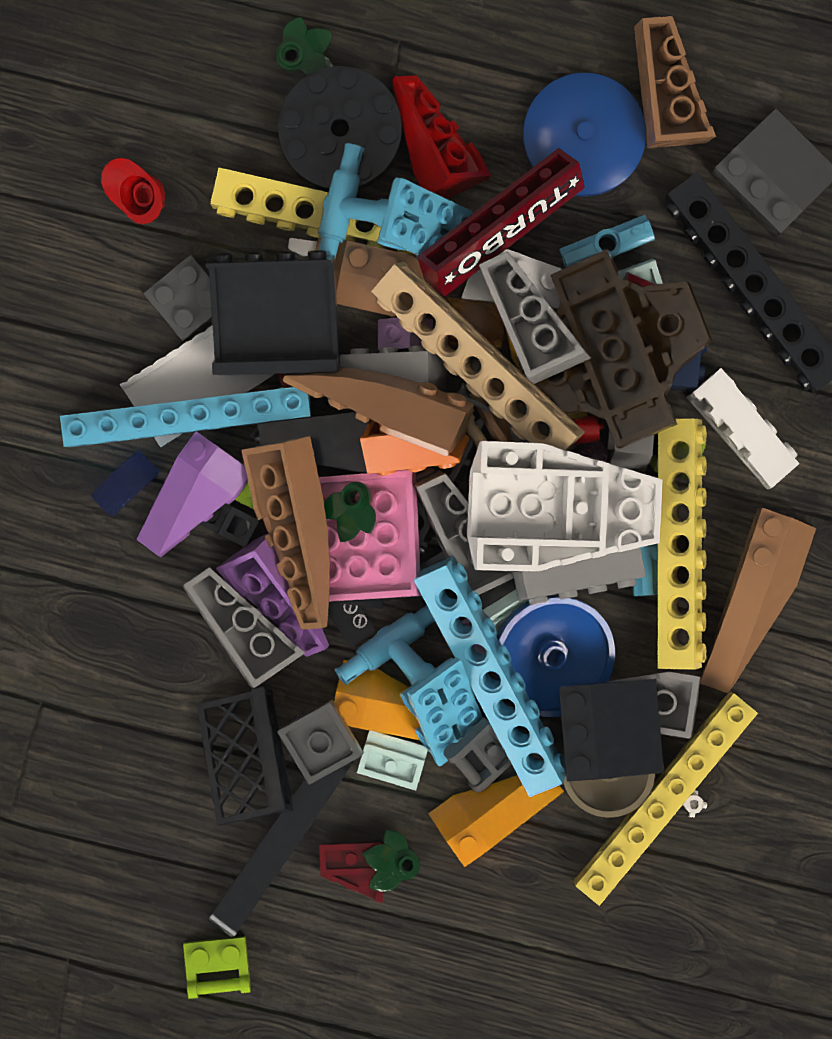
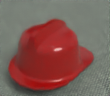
M117 158L105 165L101 184L108 198L135 223L147 224L153 222L166 205L165 190L161 181L154 175L148 174L130 159Z

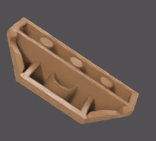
M318 238L316 250L319 249L321 238ZM343 240V243H339L335 258L337 304L395 317L396 315L392 311L384 310L376 302L377 297L371 291L394 264L403 261L424 280L418 260L415 259V256ZM405 292L403 301L407 307L411 308L413 298L409 293Z

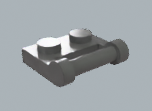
M485 717L457 743H451L446 746L443 752L445 758L450 763H454L468 779L469 787L477 793L485 790L512 764L490 722ZM470 751L485 766V769L481 772H477L465 756Z

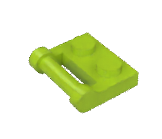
M246 936L183 943L189 999L199 998V995L240 990L241 993L251 992ZM239 969V978L207 982H198L197 974Z

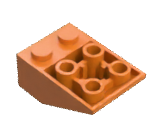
M373 420L369 422L360 438L367 474L378 473L380 476L395 473L396 470L408 469L409 472H418L429 466H438L443 469L453 467L460 463L470 441L469 436L465 435L448 456H444L380 431L381 424Z

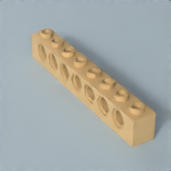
M406 262L394 264L371 291L377 297L376 302L384 310L392 311L399 318V324L406 331L414 332L422 340L421 344L428 352L437 354L445 361L443 365L450 373L455 376L459 375L467 382L466 387L472 394L477 397L481 396L490 404L488 407L494 415L501 419L505 418L512 425L513 433L520 439H527L530 443H544L568 451L585 433ZM405 292L409 293L413 298L411 308L407 307L403 301ZM428 313L436 320L434 329L429 328L426 324L425 319ZM450 335L455 336L458 340L457 350L451 349L448 344V337ZM472 356L478 358L481 362V370L479 372L471 367L470 360ZM494 378H498L503 382V393H499L494 389ZM517 399L522 400L526 404L527 412L525 415L517 411L515 406ZM539 421H543L549 426V436H544L539 432Z

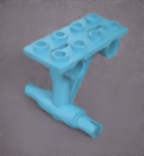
M345 143L340 168L333 173L328 195L323 202V215L318 230L319 237L321 238L318 250H326L327 255H334L336 258L339 243H343V240L346 238L350 219L375 223L381 227L377 241L379 244L409 251L415 254V259L418 260V255L471 216L473 212L398 177L393 181L389 199L375 201L356 198L360 184V176L357 173L365 149L355 144Z
M425 605L416 613H406L391 625L381 628L373 638L357 649V655L340 667H337L335 671L343 684L348 685L349 682L366 670L374 671L392 658L412 684L400 696L406 707L419 722L420 726L415 729V732L422 744L432 754L435 763L438 766H442L448 761L443 755L446 746L451 743H457L483 717L473 690L470 687L471 685L462 661L458 657L454 659L451 657L435 668L431 663H425L409 646L424 635L426 627L435 622L428 606Z

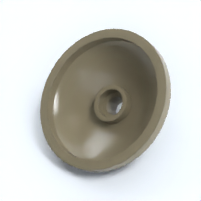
M655 774L567 782L565 777L563 783L570 798L581 809L595 816L610 818L623 816L637 809L652 790Z

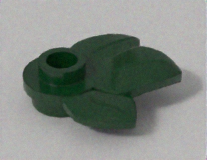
M301 17L290 21L283 30V43L279 45L276 51V60L279 66L287 71L301 70L307 75L323 68L332 67L331 61L323 55L330 44L331 32L320 28L307 30L305 22ZM288 52H295L297 58L294 61H288L286 59Z
M355 481L349 483L341 492L332 493L324 502L326 519L337 520L340 542L352 540L359 534L360 530L370 534L374 529L376 512L370 504L371 492L368 486L362 482ZM359 492V501L356 503L355 495Z
M385 830L383 844L372 846L362 853L367 864L376 871L369 882V888L375 891L387 892L394 890L402 880L413 879L420 869L419 857L415 852L409 850L406 838L397 831ZM407 859L410 862V867L404 871L402 863Z

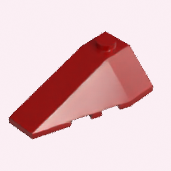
M395 76L392 79L413 172L420 187L443 198H450L490 178L491 174L477 148L472 142L468 145L456 132L459 126L454 120L449 122L439 111L440 103L419 77Z

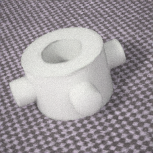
M695 790L683 806L689 812V817H695V814L699 813L702 808H707V802H703L698 796V791Z

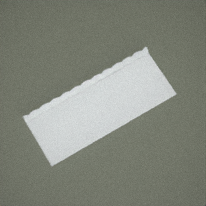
M210 326L205 332L197 334L192 340L183 343L178 349L171 351L166 357L160 358L153 365L146 367L139 374L129 378L127 382L121 383L120 386L134 407L246 393L274 374L213 375L212 362L215 358L213 326ZM181 434L157 436L154 438L159 446L162 447Z

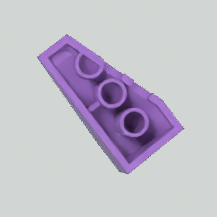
M195 431L177 456L137 540L156 555L162 557L189 536L190 531L202 521L207 522L214 516L213 513L225 503L230 504L239 496L248 483L245 466Z
M267 534L253 540L246 548L243 547L218 565L216 569L225 582L238 592L241 597H246L264 617L267 615L279 626L278 629L305 652L304 655L306 657L328 648L329 643L322 628L301 630L287 594L290 588L289 584L278 572L276 564L280 563L274 546L269 547L265 539Z

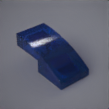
M138 450L111 474L91 496L113 517L131 502L136 494L154 480L160 472Z

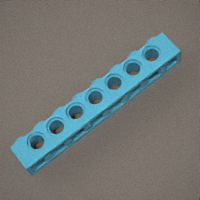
M295 387L64 415L60 416L64 447H76L312 417L310 395Z
M451 556L421 570L415 577L414 582L454 657H458L462 661L471 685L470 687L529 797H532L563 784L566 777L565 757L561 753L558 754L554 746L552 732L548 727H544L540 720L539 708L534 700L529 699L522 676L514 671L510 663L511 657L508 649L504 645L501 646L496 637L497 632L493 621L490 618H486L478 593L470 588L465 568L461 563H457L454 556ZM445 589L454 591L457 599L448 597ZM459 617L468 618L472 626L462 624ZM474 644L482 645L486 653L478 652L474 648ZM488 672H496L501 680L492 679ZM503 699H510L515 704V707L507 706ZM517 726L526 727L529 734L521 733ZM531 753L540 754L544 760H536Z

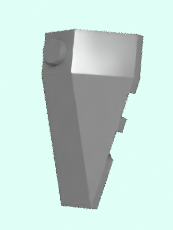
M663 672L614 680L656 679L661 734L692 738L698 704L700 676Z

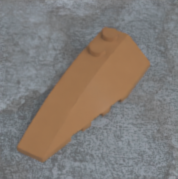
M339 367L337 372L287 373L283 378V382L315 398L327 397L330 405L339 410L349 408L357 412L355 418L364 423L369 422V419L381 424L380 431L444 456H448L465 437L475 404L467 401L466 397L461 394L446 393L438 390L437 386L429 382L419 383L386 373L356 368Z
M307 436L242 449L254 511L258 520L263 519L268 531L265 539L269 547L274 546L280 563L276 564L280 576H283L289 584L290 588L287 594L301 630L327 627L330 567L328 530L324 500L311 438Z
M765 508L757 509L700 678V684L726 693L731 691L796 589L816 528Z

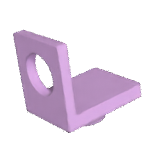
M399 318L378 320V350L382 347L406 349L409 346H422L414 332L406 331L399 324ZM426 318L427 326L433 329V319Z

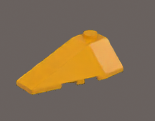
M378 668L374 671L366 670L349 682L348 685L343 684L339 679L334 703L348 726L420 740L415 732V729L420 726L419 722L406 707L400 696L403 691L409 688L408 686Z
M516 775L492 783L479 793L469 790L452 795L428 814L463 866L466 867L564 791L559 785L529 797L520 778Z

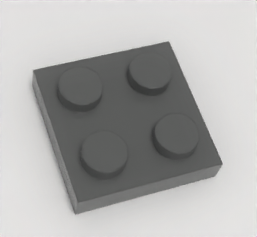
M191 255L143 293L183 342L212 319L210 278Z
M333 700L313 709L279 728L277 731L309 785L361 757L364 753Z

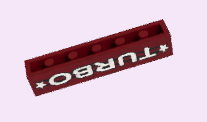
M560 148L556 149L418 255L417 259L425 282L445 297L479 271V264L501 254L585 188L579 162Z

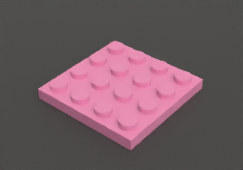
M400 470L386 476H380L378 473L319 477L324 502L332 493L341 492L346 485L357 481L368 486L371 492L370 504L376 512V523L373 531L369 534L360 530L355 538L347 542H340L337 520L326 519L330 560L329 602L421 596L414 582L415 577L420 573L417 491L414 486L416 483V472ZM359 492L355 495L356 503L359 501Z

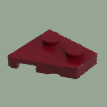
M382 842L320 844V876L372 898L378 903H383V892L369 888V882L376 871L367 864L362 856L363 851L372 846L382 844Z

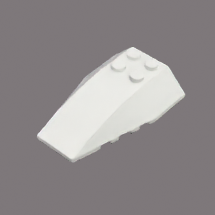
M480 441L469 477L467 538L474 569L542 571L559 565L576 563V561L602 557L610 553L623 552L660 543L663 480L555 448L544 443Z

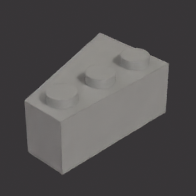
M409 346V352H398L397 347L379 348V353L369 354V349H350L349 355H340V367L356 368L386 373L419 383L429 382L437 386L438 390L448 393L447 369L443 365L445 361L437 354L428 352L423 346Z

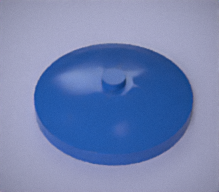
M594 73L566 75L547 85L530 105L523 128L524 149L532 168L558 148L579 162L585 188L575 195L579 197L601 195L621 185L637 167L646 142L644 116L633 95L615 80Z
M555 594L547 596L548 602L530 605L528 601L518 607L504 621L496 636L501 646L504 645L508 649L511 657L510 663L514 671L522 676L525 682V691L529 699L534 700L537 704L540 716L542 717L561 716L559 687L563 685L608 682L615 662L614 639L604 618L592 606L578 598L572 597L559 600V595ZM494 672L496 680H501L500 676Z

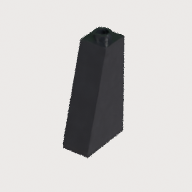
M357 412L258 424L259 431H255L256 446L310 436L316 464L367 473L360 438L369 422L364 423L356 419Z

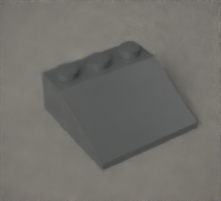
M775 109L714 168L711 175L776 238L832 183V164Z

